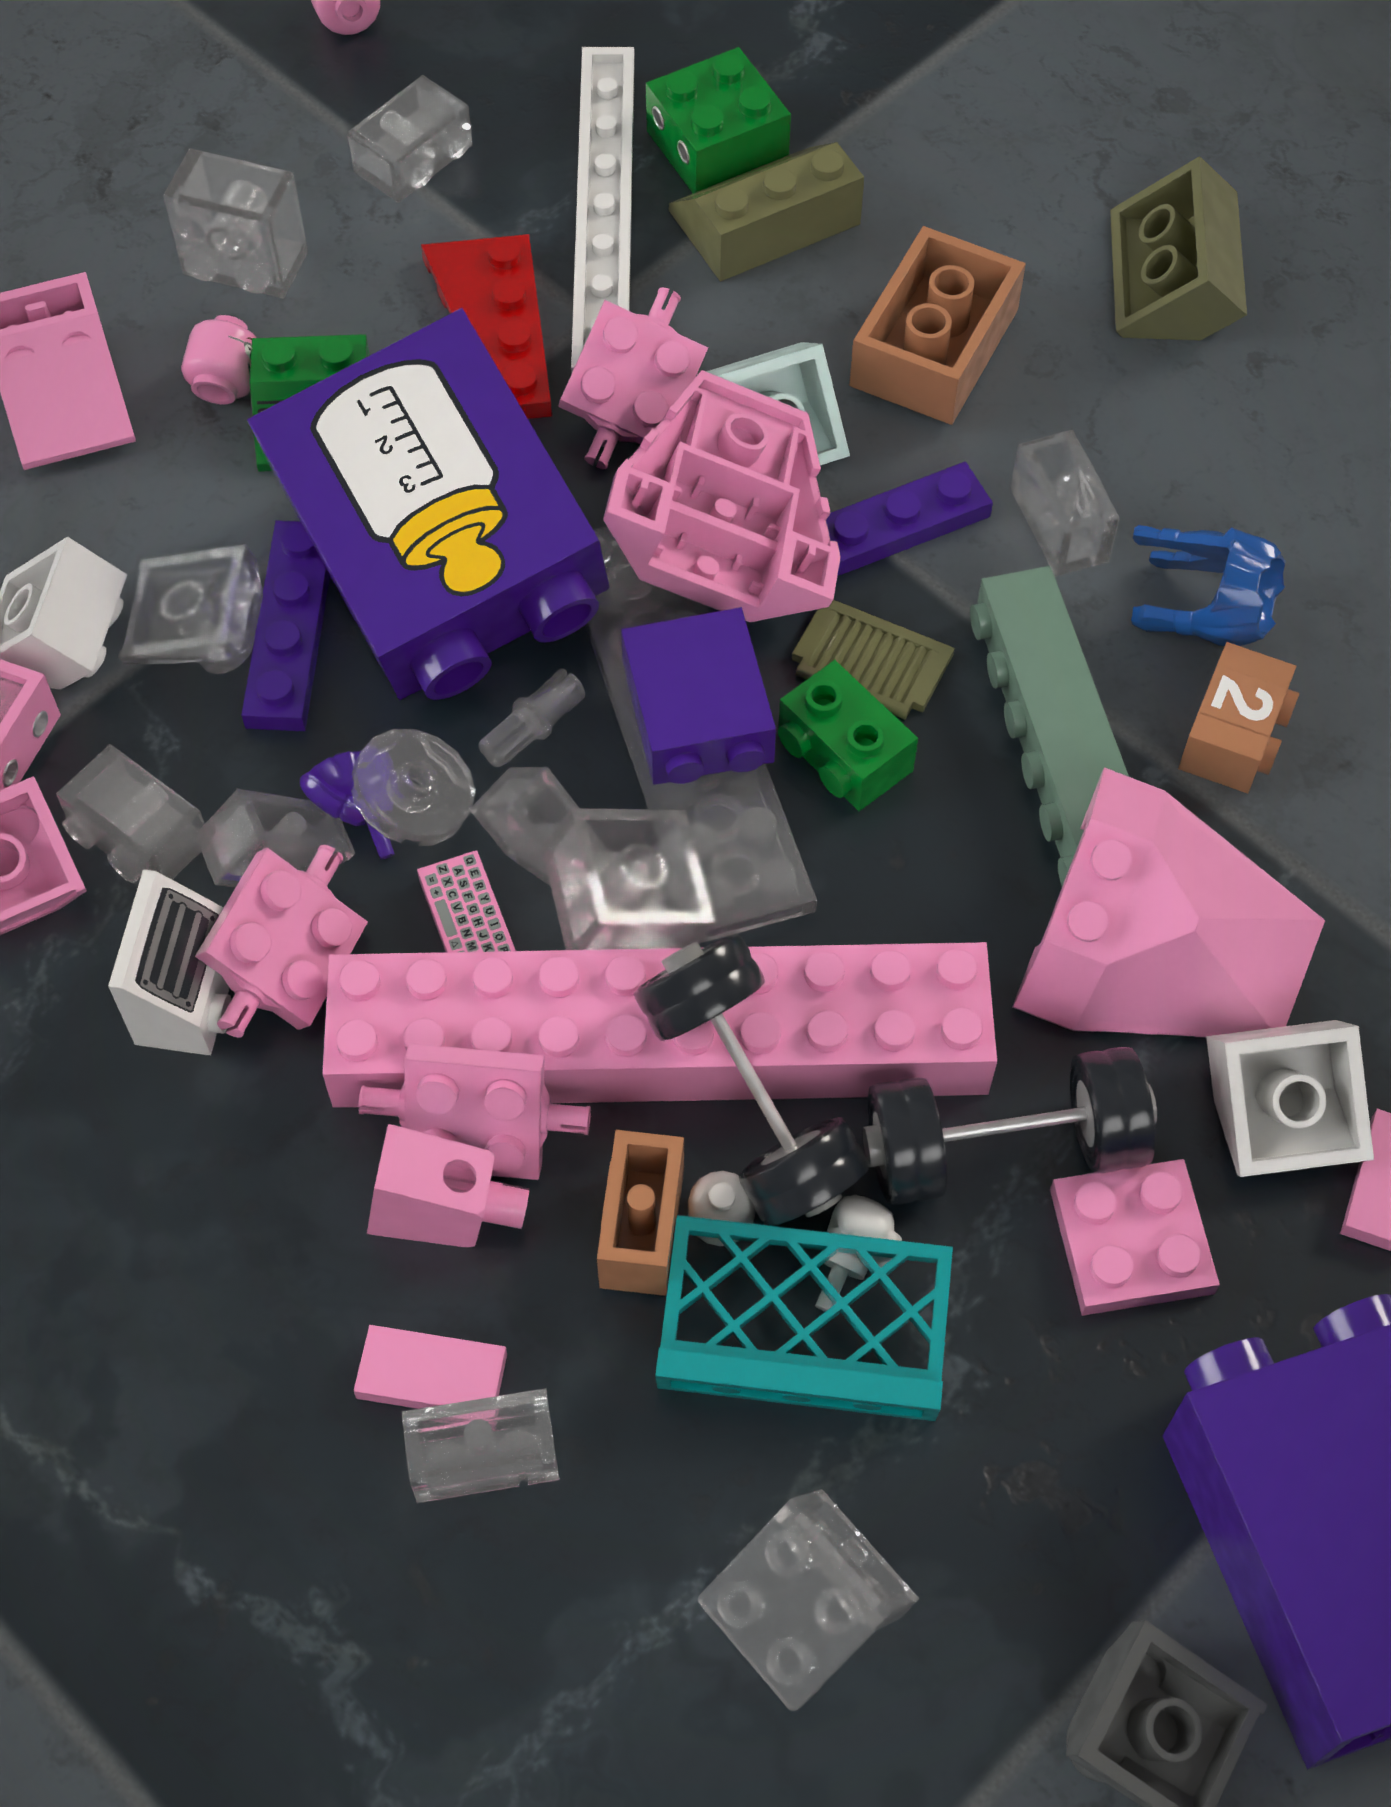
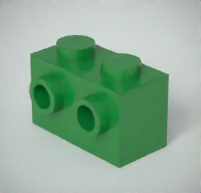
M836 660L830 662L780 699L778 736L783 746L793 756L797 758L803 757L819 772L820 779L828 791L838 798H846L859 812L913 772L918 737Z

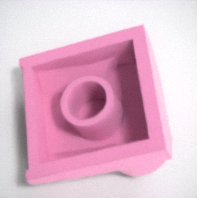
M34 776L0 790V935L60 910L87 891Z

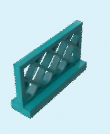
M677 1215L661 1345L658 1350L655 1374L657 1388L936 1421L941 1410L942 1369L953 1247ZM689 1235L718 1238L734 1259L703 1282L686 1260ZM733 1240L754 1243L742 1252ZM769 1244L787 1246L803 1266L774 1290L749 1261ZM802 1248L823 1251L811 1260ZM838 1252L856 1254L872 1274L843 1298L819 1270L821 1265ZM872 1256L892 1259L880 1267ZM907 1260L936 1263L934 1289L913 1306L888 1277L891 1272ZM742 1267L765 1297L734 1320L710 1290ZM685 1274L695 1289L681 1299ZM810 1275L834 1305L807 1327L803 1328L780 1298ZM879 1283L902 1310L903 1314L874 1337L850 1308V1305ZM701 1297L706 1300L726 1326L706 1343L676 1340L679 1315ZM933 1303L930 1328L919 1313ZM771 1305L796 1334L775 1352L757 1350L741 1329ZM840 1313L866 1343L846 1360L827 1358L811 1338L813 1334ZM911 1321L929 1343L927 1370L898 1366L881 1344ZM733 1335L743 1348L723 1346L721 1344ZM803 1343L812 1356L791 1354V1352ZM873 1352L882 1364L859 1361Z

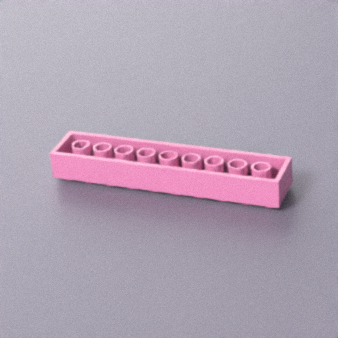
M987 942L748 947L751 957L756 961L764 975L765 983L752 995L722 1014L771 1099L868 1097L869 1087L872 1085L890 1081L899 1082L904 1079L917 1077L925 1078L928 1081L934 1096L989 1095L997 1064ZM682 948L329 955L322 1075L333 1108L359 1107V1095L363 1085L374 1088L401 1090L404 1083V1058L409 1043L544 1055V1084L550 1095L551 1103L752 1100L755 1098L711 1020L678 1037L661 1041L655 1035L647 1016L642 1012L635 1000L634 992L638 987L665 970L661 961Z

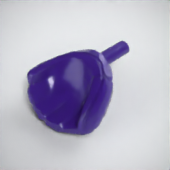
M368 750L338 753L333 757L326 758L301 776L300 787L303 793L324 812L333 818H340L343 822L354 826L367 824L380 860L395 855L382 818L391 814L394 785L392 766L389 757L385 753L374 754Z

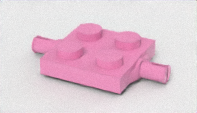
M659 288L648 316L632 313L606 300L603 302L558 407L584 418L597 430L589 451L584 457L585 461L592 466L601 446L604 447V450L596 467L606 469L618 440L641 444L652 428L655 429L662 421L669 408L695 379L708 347L678 334L671 326H668L681 300L680 295L673 291L665 310H662L670 289Z
M320 845L306 872L297 870L268 847L257 852L195 955L196 958L219 973L235 993L223 1016L217 1022L221 1030L229 1028L226 1031L228 1035L237 1038L242 1037L257 1008L274 1012L298 1030L310 1026L327 997L329 955L350 954L368 921L335 898L327 887L339 864L343 861V856L340 852L333 854L335 848L328 845Z
M409 1043L404 1058V1083L402 1089L374 1088L363 1085L360 1090L358 1103L359 1114L399 1117L401 1127L491 1151L495 1154L491 1176L539 1180L542 1167L543 1143L547 1138L548 1131L588 1135L591 1106L551 1104L550 1095L544 1084V1055Z

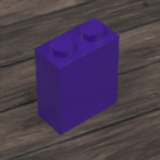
M742 607L621 629L623 668L653 785L668 782L685 784L693 782L701 776L731 770L735 772H749L763 764L774 762L776 727Z

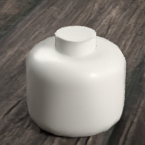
M726 1171L710 1172L696 1182L690 1191L688 1199L689 1217L753 1224L755 1218L753 1202L746 1195L740 1184L739 1176L735 1173ZM697 1236L708 1244L724 1246L718 1238Z

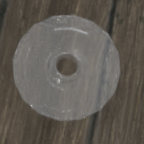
M392 729L373 737L354 762L352 770L354 786L351 789L354 804L366 822L388 839L403 843L405 839L421 841L418 846H433L451 838L472 812L475 788L471 771L459 753L439 737L416 729ZM412 780H415V781L418 782L421 786L415 784L414 782H412Z

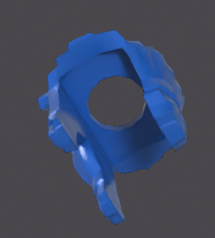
M1142 525L1134 528L1133 540L1138 545L1181 550L1176 553L1151 551L1149 562L1156 567L1223 573L1217 593L1211 604L1196 611H1184L1145 604L1133 607L1132 625L1146 632H1176L1179 635L1197 636L1219 646H1225L1226 642L1237 646L1253 643L1263 639L1275 626L1276 623L1272 619L1276 597L1285 588L1283 572L1286 561L1274 543L1232 527L1225 533L1207 530L1181 532L1178 529L1169 528L1158 530Z

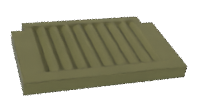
M833 600L829 607L817 609L792 653V660L800 663L795 675L806 680L830 662L836 660L893 715L906 720L911 709L924 712L954 655L955 648Z

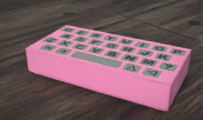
M477 850L417 869L421 887L446 952L516 951Z

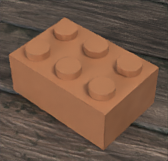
M923 226L853 340L849 386L953 425L1018 311L1026 263Z

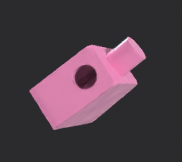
M388 1124L374 1186L367 1234L466 1248L475 1247L482 1221L522 1229L530 1189L490 1181L495 1154L489 1150Z

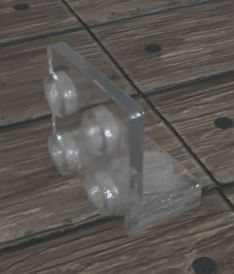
M822 1489L791 1498L698 1598L702 1608L791 1711L801 1708L876 1630L901 1619L919 1600V1597Z

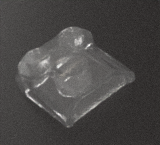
M246 544L140 560V574L123 650H120L118 657L124 664H169L198 661L206 671L213 674H223L236 669L248 658L254 644L263 588L260 583L257 559Z

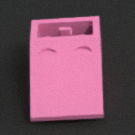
M86 272L0 293V393L24 470L136 442Z

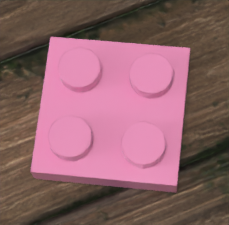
M1184 1159L1149 1164L1132 1169H1119L1106 1173H1091L1053 1179L1050 1192L1082 1316L1214 1295L1220 1284Z

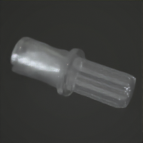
M559 669L536 692L527 698L520 697L512 704L513 713L480 740V752L495 767L507 764L536 738L545 740L552 733V726L556 721L584 700V687L572 673L567 675L565 669Z

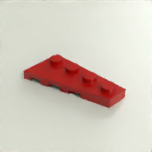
M529 234L421 244L423 261L437 284V292L444 308H447L450 314L463 308L527 419L551 417V398Z

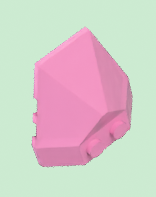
M701 370L669 408L662 421L655 429L652 428L634 454L629 459H626L617 469L603 518L605 524L639 580L719 611L742 607L745 621L748 622L827 608L834 599L840 552L838 543L830 541L826 519L831 512L828 498L820 496L816 477L821 467L809 414Z
M1104 768L1080 829H1083L1084 832L1042 942L1033 951L1012 1008L1066 1029L1084 1032L1098 1031L1206 1038V1036L1286 1026L1325 920L1165 790Z

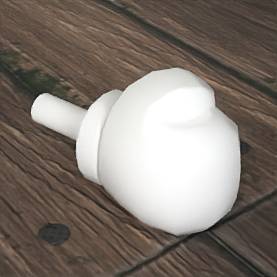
M858 1195L846 1196L838 1202L827 1229L828 1233L902 1241L900 1235L894 1231L892 1212L880 1203ZM838 1252L824 1263L832 1268L827 1279L838 1293H840L847 1276L863 1280L868 1271L856 1254ZM872 1256L880 1267L892 1259ZM822 1290L815 1306L826 1312L834 1304Z

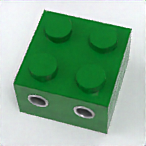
M739 47L646 83L647 132L692 194L789 155L791 113Z

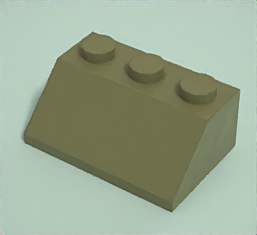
M838 142L803 149L669 203V212L721 282L860 225L864 176Z
M1200 156L1110 209L1116 333L1122 338L1201 341L1247 316L1238 193Z

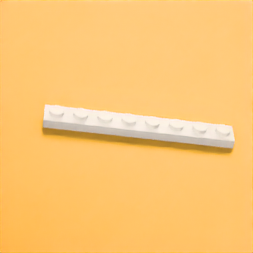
M582 47L571 373L575 368L604 300L628 311L630 309L634 47Z

